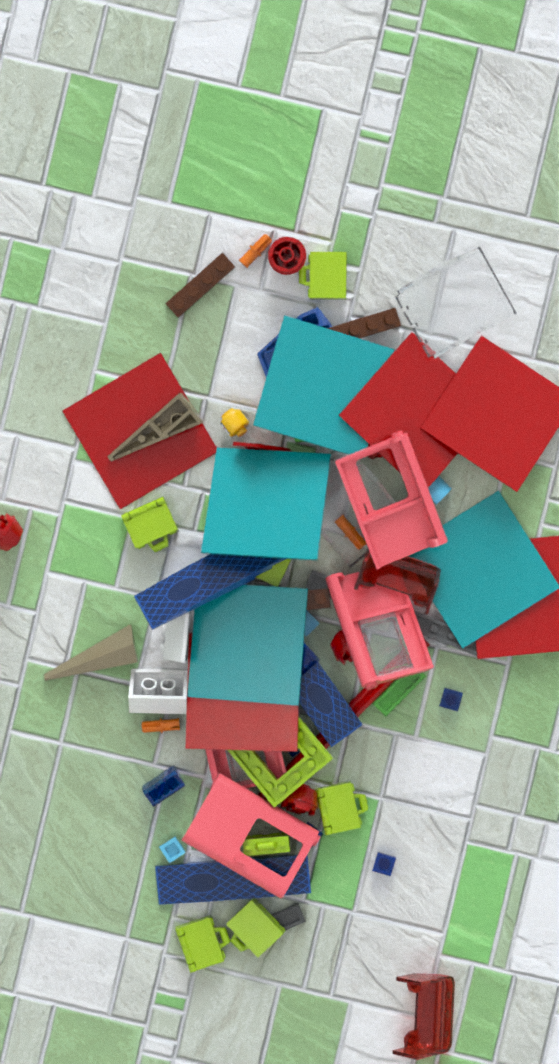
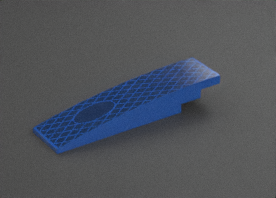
M209 554L138 593L134 598L153 630L254 580L256 576L272 569L273 565L287 558Z
M304 642L299 703L329 745L333 747L363 724Z
M264 855L250 858L277 874L286 876L297 855ZM308 855L284 896L311 893ZM215 860L155 866L159 905L275 896Z

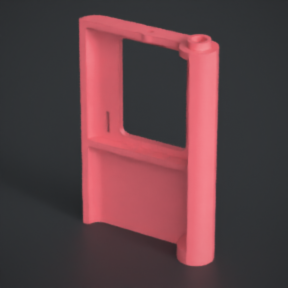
M402 430L391 434L392 438L335 461L376 569H380L384 565L428 547L434 548L448 542L408 434L403 433ZM390 448L408 496L398 502L374 510L356 462L359 459Z
M219 773L181 841L281 899L288 890L312 845L316 846L320 836L318 835L319 831L277 806L274 808L269 801ZM258 818L302 843V848L286 876L277 874L240 851V847Z

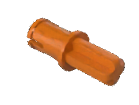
M264 234L253 246H249L250 249L239 261L248 268L258 256H262L261 253L272 243V239L267 234Z
M344 514L334 522L343 531L344 537H348L358 550L366 545V541L357 532L356 526L353 527Z
M160 718V720L143 721L141 724L142 732L144 733L159 731L163 733V731L180 730L179 718L165 720Z

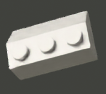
M191 611L162 625V636H165V642L161 643L160 655H163L164 660L183 663L187 661Z
M131 669L128 697L129 713L186 714L188 670Z

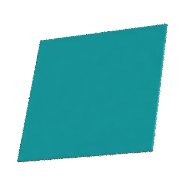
M284 315L253 426L348 455L367 448L368 443L339 414L393 354L395 349Z
M217 448L201 553L318 560L331 454Z
M499 490L442 525L448 542L434 548L428 547L405 557L430 598L432 597L433 603L462 649L559 589V584Z
M242 585L194 609L187 697L299 706L308 589Z

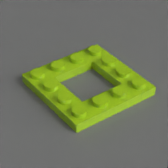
M299 716L298 749L305 757L279 779L276 778L254 750H228L274 808L333 759Z

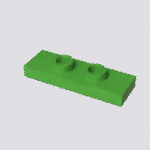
M422 672L396 679L372 704L386 717L426 675Z

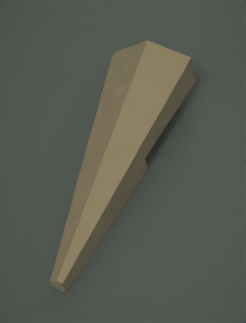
M179 393L107 457L112 462L197 426L203 421L194 406L182 393Z
M132 625L126 626L45 673V681L137 663L138 657Z

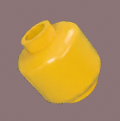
M231 408L221 416L220 424L230 437L236 435L241 437L248 431L246 428L249 425V421L240 409L234 410Z

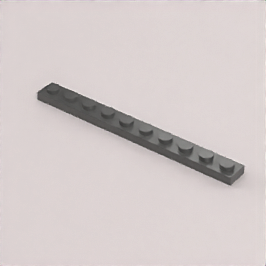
M312 570L306 589L328 588L325 580L328 576ZM414 610L422 635L477 656L476 641L462 649L447 623ZM386 619L387 621L396 624L394 619Z

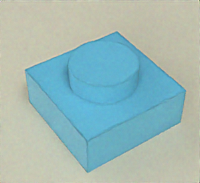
M306 611L304 635L306 637L320 624L308 611Z
M176 836L159 846L169 863L186 853Z

